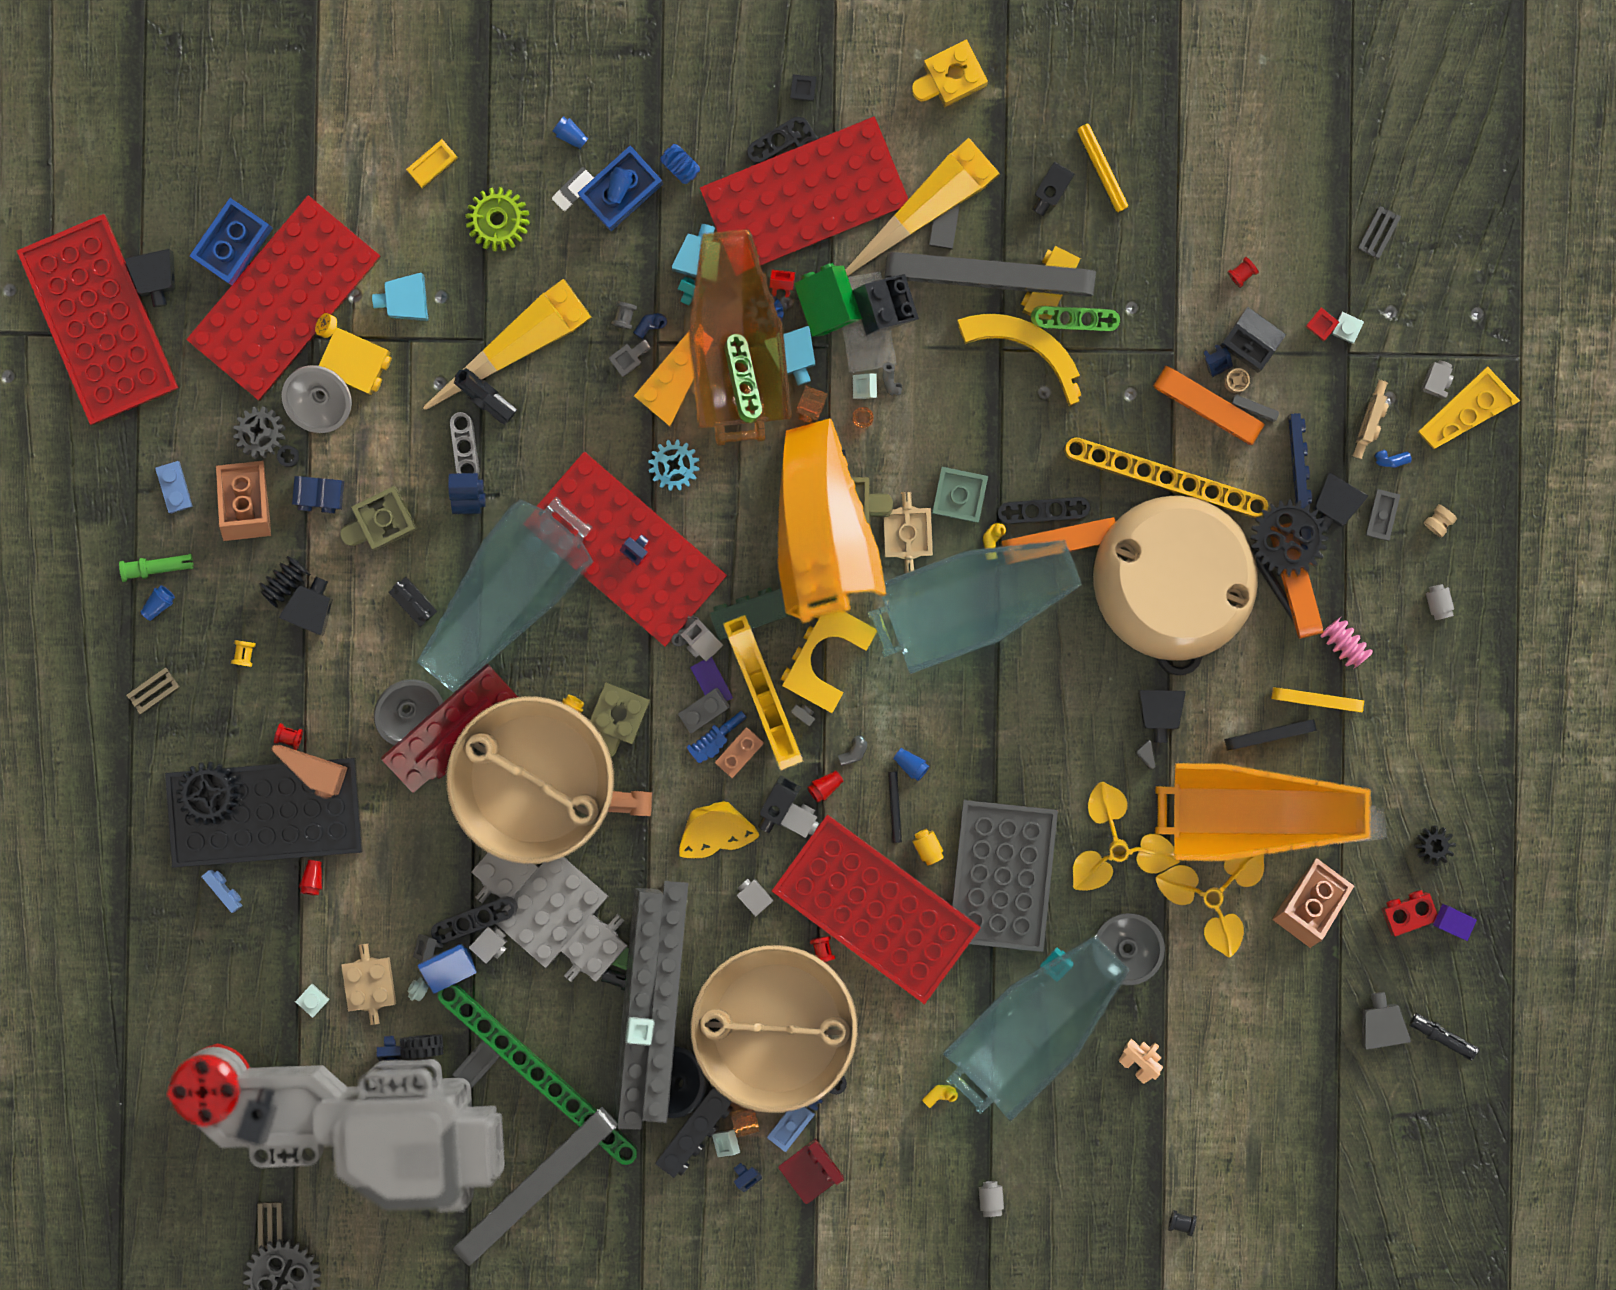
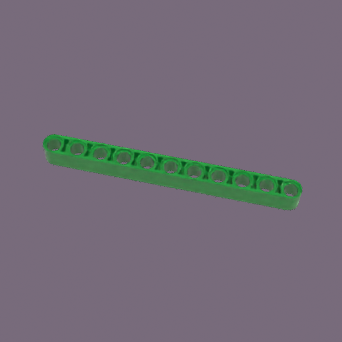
M457 984L447 987L455 991L454 1000H447L444 997L443 992L445 989L438 992L439 1001L579 1127L585 1122L587 1115H593L597 1111ZM463 1004H470L473 1007V1014L471 1016H465L462 1013L461 1006ZM485 1019L490 1022V1031L483 1032L480 1030V1020ZM500 1035L508 1038L509 1044L505 1048L498 1046L496 1042L497 1037ZM522 1051L525 1053L526 1062L522 1064L517 1063L514 1059L515 1052ZM540 1067L544 1071V1077L542 1079H535L532 1076L533 1068ZM552 1083H558L562 1088V1093L553 1095L549 1090V1086ZM570 1099L577 1100L580 1108L576 1111H571L567 1107V1101ZM615 1127L611 1131L615 1135V1140L611 1143L602 1140L599 1145L619 1163L624 1165L631 1164L637 1156V1146ZM623 1147L631 1148L633 1156L628 1159L623 1158L620 1155V1149Z

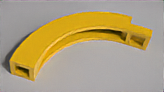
M980 314L957 320L965 344L982 339L998 338L1015 341L1034 350L1047 361L1055 372L1068 406L1079 402L1078 397L1081 396L1078 384H1073L1072 380L1078 378L1080 374L1067 351L1054 337L1042 328L1023 319L1001 314Z

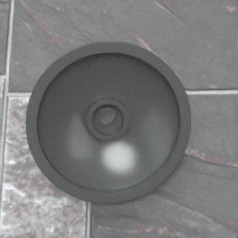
M416 679L399 681L389 686L378 698L374 708L375 726L383 739L390 744L396 745L443 703V700L438 691L424 681ZM404 705H409L407 709L402 710Z
M1131 913L1116 915L1107 920L1099 928L1093 942V955L1099 970L1108 979L1122 985H1136L1150 979L1159 970L1165 953L1164 940L1156 925L1141 915ZM1125 944H1130L1132 947L1128 953L1123 951Z

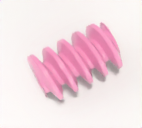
M1338 618L1323 631L1320 637L1323 638L1329 635L1330 638L1326 644L1335 643L1333 652L1341 650L1342 653L1339 659L1347 657L1348 660L1345 666L1354 665V668H1356L1373 651L1371 649L1363 651L1367 644L1365 642L1357 644L1360 636L1355 635L1351 637L1354 629L1351 627L1345 630L1348 624L1347 620L1339 622L1340 618Z

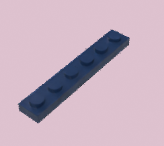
M1296 413L1288 415L1295 506L1300 500L1301 508L1304 509L1309 503H1312L1311 490L1307 489L1306 480L1310 479L1309 466H1305L1304 456L1308 455L1307 443L1303 442L1302 433L1306 432L1305 419H1301V414ZM1301 529L1299 535L1302 539L1308 540L1311 538V531L1309 529ZM1300 544L1303 549H1308L1306 545Z

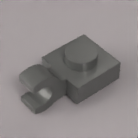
M646 340L640 342L633 349L626 344L611 355L609 359L621 376L625 377L642 364L638 357L649 351L651 346Z

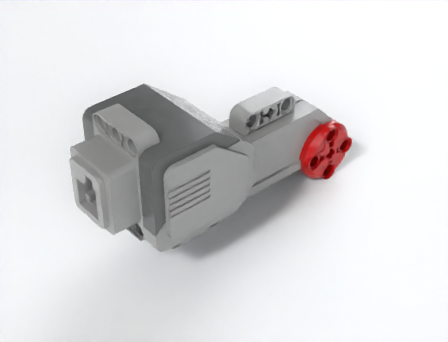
M217 1043L200 1049L175 1070L170 1081L168 1097L177 1113L188 1122L196 1124L221 1148L249 1147L250 1160L256 1167H288L313 1165L322 1156L323 1145H334L336 1176L385 1210L438 1208L439 1212L464 1211L473 1199L474 1187L491 1186L504 1170L501 1113H497L496 1106L472 1107L470 1083L464 1078H442L441 1065L434 1059L380 1061L360 1080L359 1086L346 1087L323 1065L250 1068L246 1059L238 1051ZM424 1067H430L434 1072V1076L432 1077L430 1072L424 1069ZM264 1087L275 1091L271 1104L277 1106V1111L267 1143L257 1146L235 1137L248 1101L257 1099L260 1088ZM258 1109V1116L262 1118V1111ZM305 1149H313L315 1157L308 1156ZM258 1150H265L268 1154V1159L261 1158Z

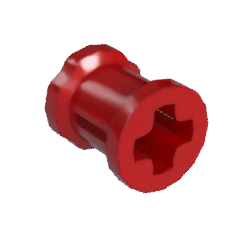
M1245 257L1239 266L1234 270L1230 269L1227 273L1231 280L1241 288L1248 278L1253 274L1257 275L1259 271L1253 262Z
M280 723L274 737V743L278 744L280 742L293 746V749L297 750L302 739L303 730L290 729Z
M830 935L810 940V943L814 946L816 957L823 962L836 959L835 955H832L829 943Z

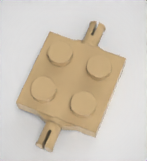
M1378 380L1375 392L1372 394L1373 397L1370 399L1356 440L1357 445L1353 454L1355 458L1362 459L1366 446L1378 438L1381 429L1378 423L1381 417L1385 416L1389 405L1385 403L1387 397L1383 396L1388 384L1386 381Z
M906 492L901 493L902 507L893 509L890 516L884 517L885 558L898 557L904 559V573H909V564L910 573H915V558L933 556L931 508L913 507L911 502L912 492H907V502Z
M367 943L358 945L361 959L341 965L348 1012L356 1010L368 1011L370 1025L380 1024L378 1009L384 1006L395 1005L396 997L390 957L380 959L370 957L369 944Z

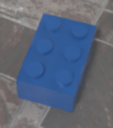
M630 145L578 192V196L611 232L663 185V182ZM615 167L633 172V181L620 204L607 200L610 175Z
M229 198L190 254V257L230 285H233L273 228L232 198Z

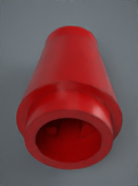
M835 770L812 781L807 789L814 800L819 803L821 800L825 801L844 781Z
M307 861L299 887H301L300 893L319 896V892L322 890V862Z

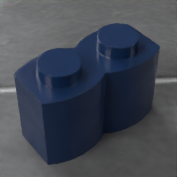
M478 473L449 474L448 489L452 514H481L482 507H486L483 479L479 480Z
M295 476L292 505L298 506L300 511H312V507L321 508L323 513L335 514L336 509L342 510L344 481Z

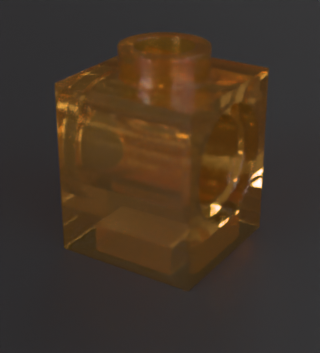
M806 385L795 411L799 415L798 419L809 424L812 421L818 422L828 394Z
M743 1108L731 1112L730 1115L736 1138L760 1132L755 1110Z

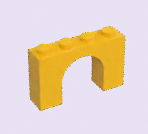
M840 611L815 617L819 620L815 627L809 626L803 637L807 640L804 647L798 646L792 657L796 662L792 669L786 668L780 679L784 681L783 687L833 713L844 692L820 680L815 675L810 661L814 647L823 639L839 637L867 651L878 631L854 616Z

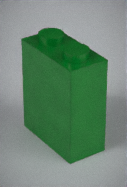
M833 263L820 267V272L804 274L801 276L802 280L794 283L812 337L825 336L862 319L844 265L834 266Z

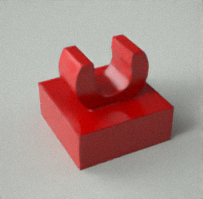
M772 270L769 288H772L773 296H776L778 289H784L785 298L789 297L790 290H793L795 272Z
M1321 307L1305 327L1324 342L1340 322Z

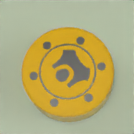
M328 313L321 315L316 323V334L323 338L330 337L337 327L336 317Z

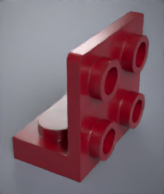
M816 1138L778 1167L805 1204L810 1203L832 1185H838L844 1180V1175Z

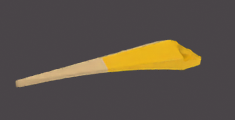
M970 138L943 160L845 270L847 276L953 207L982 191L1000 175Z
M562 279L545 293H542L465 368L472 371L482 380L575 331L592 317L565 279ZM455 377L423 409H429L462 391L454 384Z

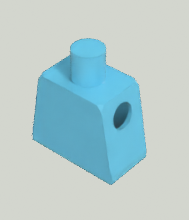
M701 224L698 236L692 234L686 236L672 265V271L712 283L716 282L720 243L712 240L715 227Z
M422 273L385 282V293L372 294L373 308L387 307V314L390 318L428 320L425 279Z
M809 326L766 340L767 347L783 376L794 374L797 386L811 382L807 368L815 366Z

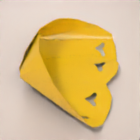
M717 802L710 806L695 808V810L690 812L679 847V856L684 858H704L713 855L720 848L728 850L742 848L759 837V833L755 826L729 802ZM747 830L749 832H753V834H749L748 837H745ZM732 836H734V838L738 840L728 842V840H730ZM703 844L710 846V848H704V850H701ZM689 846L693 851L684 850Z

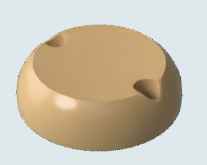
M1166 496L1145 501L1131 508L1111 526L1098 548L1093 580L1095 596L1100 611L1107 624L1123 642L1133 649L1157 659L1188 660L1207 655L1221 648L1239 632L1247 621L1255 603L1258 588V569L1250 542L1239 525L1228 514L1218 507L1197 498ZM1117 554L1127 557L1128 560H1121ZM1228 600L1235 602L1236 605H1230Z
M542 697L509 699L486 709L475 717L459 736L452 750L447 771L449 801L453 813L465 833L485 851L499 858L518 863L552 861L574 852L585 844L602 824L609 810L614 788L612 760L608 748L595 726L574 708L562 702ZM474 748L478 749L486 755H477L474 751ZM576 809L585 814L587 817H579L576 813Z
M781 945L761 946L743 951L731 957L710 975L696 999L692 1014L691 1038L697 1061L704 1075L721 1094L731 1101L752 1110L786 1112L797 1110L819 1100L830 1092L843 1077L856 1047L857 1017L848 989L838 974L828 964L818 957L794 947ZM716 1018L720 1022H710V1020ZM835 1025L839 1027L840 1030L829 1029V1027ZM709 1027L720 1028V1030L713 1032ZM828 1035H841V1036H839V1038H837V1039H831Z

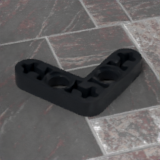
M794 117L752 142L748 147V157L754 163H761L794 143L797 147H800L818 138L805 118ZM797 122L799 125L803 123L805 126L802 130L805 136L810 133L811 137H807L799 143L798 139H802L798 131H792L794 123ZM775 134H782L785 137V143L780 147L772 144L771 139ZM767 139L769 147L774 151L769 153V150L766 149L762 152V158L758 156L753 157V148L756 146L759 149L766 146L763 141Z

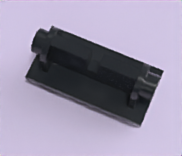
M407 577L398 581L389 591V594L419 627L438 612Z

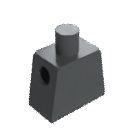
M1385 992L1372 993L1373 1007L1362 1009V1047L1367 1050L1411 1042L1399 1006L1397 1004L1387 1005Z

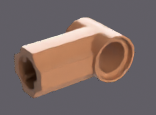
M613 791L608 812L651 816L652 792L631 791V793Z

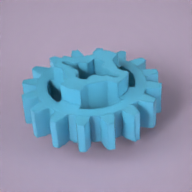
M667 440L666 447L659 444L660 451H652L655 460H649L648 463L654 465V468H651L649 473H656L653 481L661 480V488L667 484L669 491H672L674 486H677L678 490L681 491L682 484L689 487L690 483L688 480L690 478L693 480L697 479L693 472L700 471L699 467L694 466V463L699 462V458L692 457L696 451L694 449L688 451V443L680 446V441L676 440L675 445H671V442ZM670 450H678L675 455L667 456L664 454ZM685 455L689 458L690 469L684 466L683 460ZM678 459L680 469H674L670 472L668 463ZM659 462L664 464L665 467L663 476L658 469ZM673 476H684V478L679 481H670L673 478Z

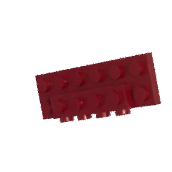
M486 664L385 753L381 759L414 793L430 778L431 780L435 777L440 779L446 775L452 750L461 733L475 717L500 702L519 697L492 667Z

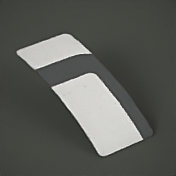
M581 168L552 197V200L563 211H566L579 197L578 192L594 177L586 169Z

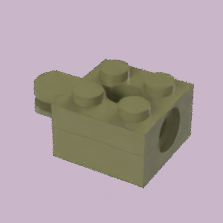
M851 477L855 483V490L859 501L862 503V510L867 523H869V517L890 516L893 510L891 496L889 494H869V477Z
M393 486L352 506L351 508L357 520L343 526L340 536L342 541L349 546H356L368 540L372 550L376 551L418 529L398 488Z
M606 682L590 722L600 731L599 733L608 748L610 757L615 755L621 740L634 744L651 700Z

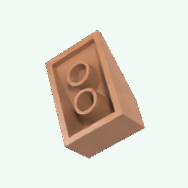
M264 461L216 466L219 527L223 541L271 536Z
M273 745L272 751L309 788L315 789L314 794L325 798H331L332 795L339 794L348 767L282 745Z
M1316 858L1283 901L1272 920L1311 948L1323 940L1354 886Z

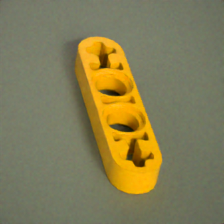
M1273 687L1271 699L1363 713V700Z

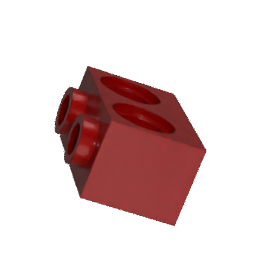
M1418 890L1408 894L1409 898L1400 901V898L1386 902L1387 906L1381 909L1392 936L1401 935L1435 921L1438 914L1430 893H1423L1422 890ZM1423 901L1426 904V911L1418 915L1415 906L1418 902ZM1396 910H1402L1404 913V918L1399 923L1393 920V914Z

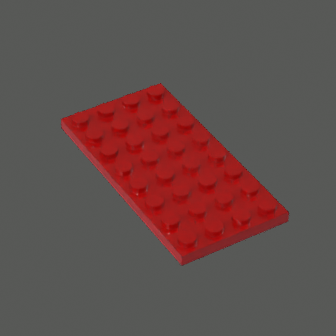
M875 116L700 187L735 276L899 210L908 201L907 194Z
M308 195L186 340L260 401L316 335L315 327L320 316L324 313L333 315L381 256Z
M105 214L17 250L90 425L104 421L179 389Z
M585 451L522 522L665 647L671 641L672 636L677 634L686 624L688 616H693L727 577L721 569ZM642 534L649 540L644 547L648 553L637 566L620 549L629 537L636 541Z
M829 815L824 818L772 890L774 894L924 1005L981 928Z

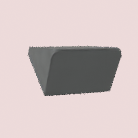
M1147 740L1135 750V753L1149 769H1154L1156 766L1151 741Z

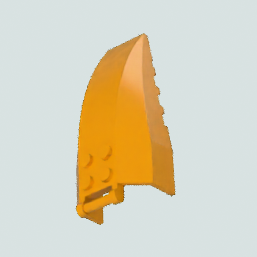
M830 418L786 430L779 498L778 570L786 613L801 618L802 622L811 621L813 617L836 611H849L847 593L871 591L880 596H886L878 548L870 525L866 521L862 510V503L857 496L855 483L851 479L846 458L842 454V447ZM835 596L838 597L836 602L810 608L809 603Z
M1175 763L1174 787H1155V794H1158V820L1155 834H1174L1175 860L1224 861L1370 838V790L1227 764ZM1167 794H1174V827H1167Z

